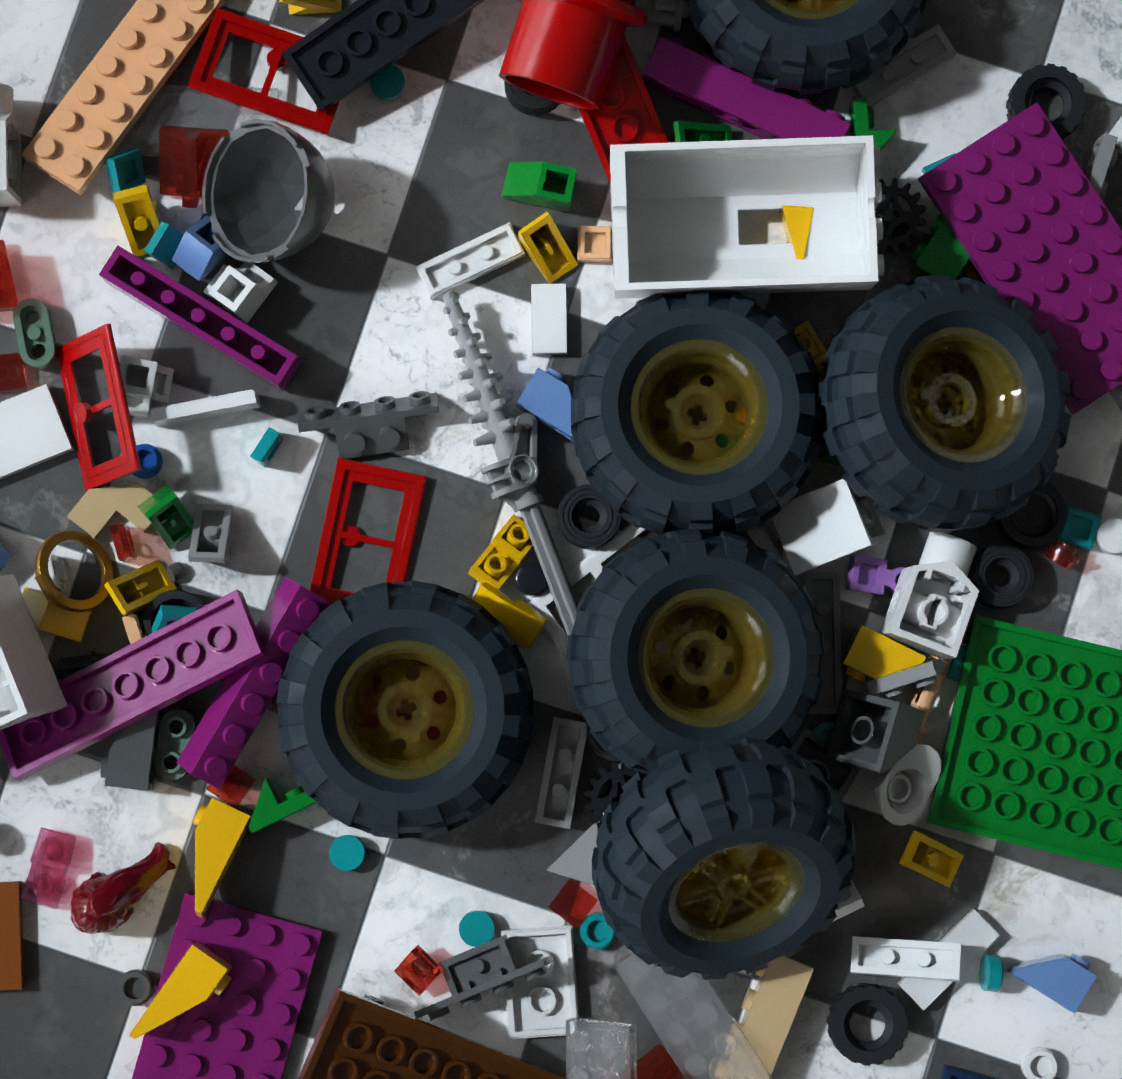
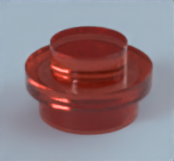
M1060 539L1057 544L1048 543L1047 548L1049 550L1045 556L1054 563L1068 570L1071 569L1074 563H1079L1080 559L1075 556L1078 551L1075 547Z

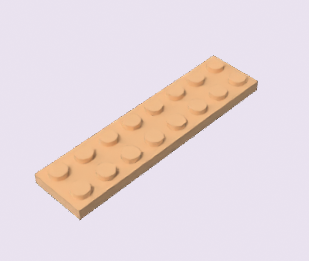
M137 0L23 151V158L71 190L82 195L104 166L105 158L113 154L211 22L216 8H221L226 0Z

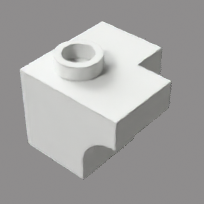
M245 262L237 269L230 265L228 267L223 265L203 293L247 324L278 282L253 263Z
M122 355L120 370L131 416L147 418L150 402L168 405L174 369L158 365V362Z

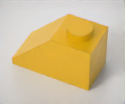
M861 625L857 628L842 658V666L847 668L845 672L847 676L864 683L866 678L874 680L923 664L926 656Z

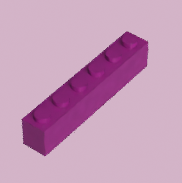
M659 37L642 73L645 85L762 139L845 136L850 126V123L844 121L845 117L833 110H826L824 112L813 107V102L800 95L789 96L781 92L782 89L779 87L772 91L751 83L752 79L738 69L730 70L718 63V58L710 53L701 51L698 54L687 49L686 43L674 37H669L668 39Z
M118 245L99 273V276L110 286L282 392L302 363L298 356Z
M287 577L283 579L256 625L267 656L231 673L225 678L176 763L191 775L218 789L221 788L276 694L280 678L283 676L290 656V651L301 633H304L318 618L320 613L325 610L329 601Z

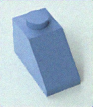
M205 216L185 231L172 258L173 262L198 281L215 270L228 255L217 245L212 237L215 232L209 216Z
M538 367L516 402V407L524 413H531L537 421L573 442L571 433L572 398L569 386L564 383L566 378L551 368H548L545 372Z
M1073 953L1070 958L1057 954L1013 964L1007 970L1010 974L1073 1013H1076L1097 978L1096 975L1088 971L1091 964Z

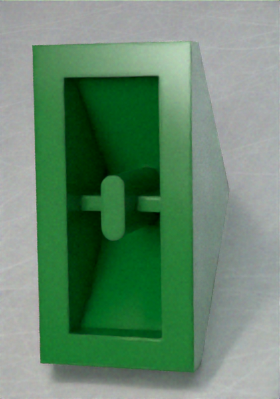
M166 485L137 506L170 550L192 534L193 519L176 494Z

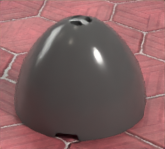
M262 119L243 121L240 123V128L231 135L223 136L210 155L204 172L202 186L203 213L210 218L215 232L212 235L214 241L226 254L234 259L249 263L281 260L304 250L323 232L334 209V181L331 171L320 151L299 133L274 121Z

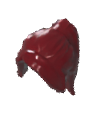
M157 842L148 856L132 866L119 869L107 877H101L102 874L96 872L88 880L83 881L73 891V897L70 902V919L75 928L90 934L107 933L114 931L127 922L134 912V907L128 909L129 906L139 902L146 891L168 870L176 869L175 864L169 860L170 852L168 847Z

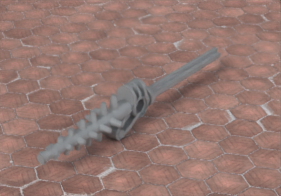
M450 291L442 295L446 306L443 308L444 314H449L448 317L453 328L448 330V334L456 336L455 340L460 349L453 352V356L455 358L463 357L462 362L467 370L458 374V378L460 380L469 379V385L474 388L472 392L463 396V400L465 402L476 401L475 406L481 409L480 412L469 417L468 422L469 424L482 423V428L488 430L486 434L474 439L473 444L474 446L493 444L498 462L482 468L481 472L488 476L489 482L486 485L491 486L493 489V493L490 494L492 500H502L510 505L514 512H521L567 636L571 635L577 615L575 610L578 603L540 506V503L544 502L542 493H537L535 485L538 484L536 479L539 472L537 465V420L534 415L527 412L522 413L516 418H508L503 406L514 399V394L512 392L497 393L495 384L503 379V374L501 372L489 374L486 363L492 359V354L490 352H480L477 342L481 339V334L479 332L472 333L468 324L470 314L463 312L459 303V294L455 291ZM513 467L519 471L521 480L515 477Z

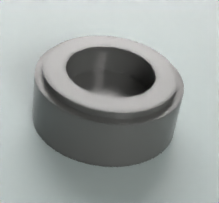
M142 969L130 970L120 977L117 983V994L121 1001L129 1006L142 1005L154 993V980L148 972Z

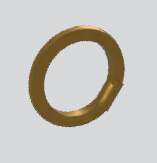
M60 531L48 537L38 550L35 561L36 577L34 578L47 601L50 600L54 605L67 611L86 612L96 608L107 598L109 592L104 584L113 580L112 565L106 551L94 538L79 531ZM63 542L79 543L89 549L96 557L101 570V581L98 590L91 598L74 600L58 591L48 571L50 554L58 544Z

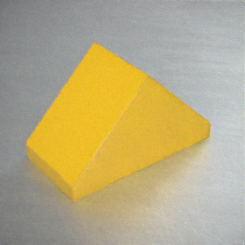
M545 212L518 231L521 246L549 284L578 265L548 212Z
M159 559L104 584L123 616L133 613L139 614L147 609L148 604L159 594L170 590H177V587Z
M27 587L24 588L22 595L36 629L81 643L92 610L86 612L67 611L54 605L50 600L47 601L42 592Z

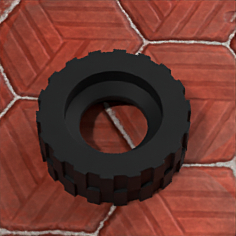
M1050 63L1043 66L1042 64L1036 65L1033 69L1026 70L1011 88L1008 94L1009 98L1006 101L1007 119L1010 120L1030 107L1029 101L1035 91L1042 88L1052 89L1061 96L1063 110L1058 118L1050 122L1061 139L1064 140L1079 126L1083 120L1082 117L1086 113L1087 94L1083 90L1085 87L1077 79L1078 76L1074 72H1069L1066 67H1058Z
M858 983L857 986L853 987L851 985L845 988L846 990L843 993H839L835 997L834 1003H831L829 1007L830 1013L826 1021L829 1029L827 1030L828 1035L835 1048L850 1061L856 1064L861 1063L864 1066H870V1064L880 1065L883 1064V1061L894 1058L898 1050L901 1051L903 1048V1042L908 1036L907 1025H909V1021L905 1015L906 1010L893 993L876 984ZM864 1006L878 1009L885 1019V1029L882 1035L872 1042L858 1040L850 1029L852 1014Z

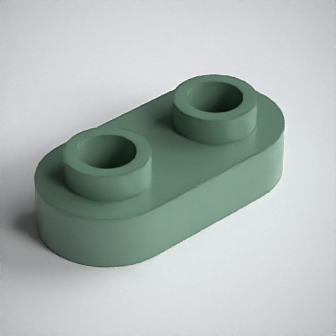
M29 298L22 300L17 304L13 312L20 356L30 367L45 369L51 366L57 357V345L49 309L37 299ZM38 313V321L30 324L28 322L29 315ZM40 346L45 347L44 356L40 358L35 357L36 348Z
M174 709L168 711L161 718L159 724L154 766L157 773L167 780H178L188 774L179 764L174 769H169L166 765V760L171 755L175 756L177 760L179 759L197 728L195 718L185 710ZM175 720H179L183 724V729L178 734L173 733L171 730V724Z

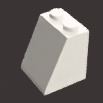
M844 479L790 500L776 516L769 520L772 532L776 537H780L784 548L782 557L784 563L787 564V568L793 570L794 575H799L889 541L890 539L881 516L876 510L877 508L873 507L875 502L866 495L859 497Z

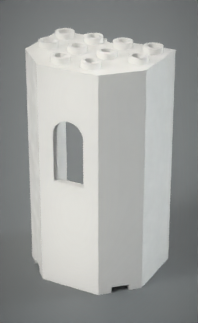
M873 135L610 145L615 299L646 298L660 293L662 296H671L695 291H709V293L732 294L733 292L739 294L871 290L880 280V276H884L883 254H877V245L879 240L883 239L882 218H875V209H877V205L881 204L882 201L881 182H875L876 168L880 167L881 160L880 146H874ZM782 205L814 207L804 260L796 259L792 243L739 245L738 211L783 209Z

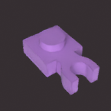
M857 554L850 555L845 590L883 595L885 587L889 592L894 593L897 585L895 582L896 576L901 573L903 568L907 567H895L889 570L887 569L888 560Z

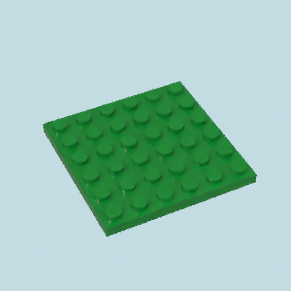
M974 615L941 756V772L934 787L926 823L1122 870V650Z

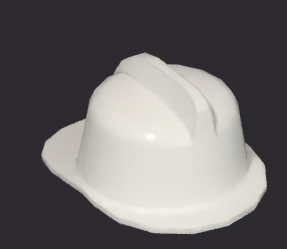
M916 744L911 751L884 774L879 773L875 779L874 795L882 815L891 824L899 826L910 824L920 816L941 772V759L938 752L931 746Z

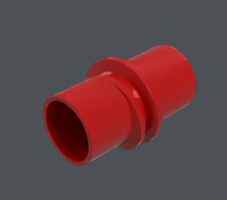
M519 0L522 5L499 72V77L519 89L557 103L585 110L600 109L626 27H644L648 16L634 6L635 0Z

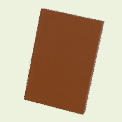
M21 881L0 882V991L25 989Z

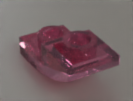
M41 827L30 859L32 865L21 895L22 901L57 910L69 871L76 836Z

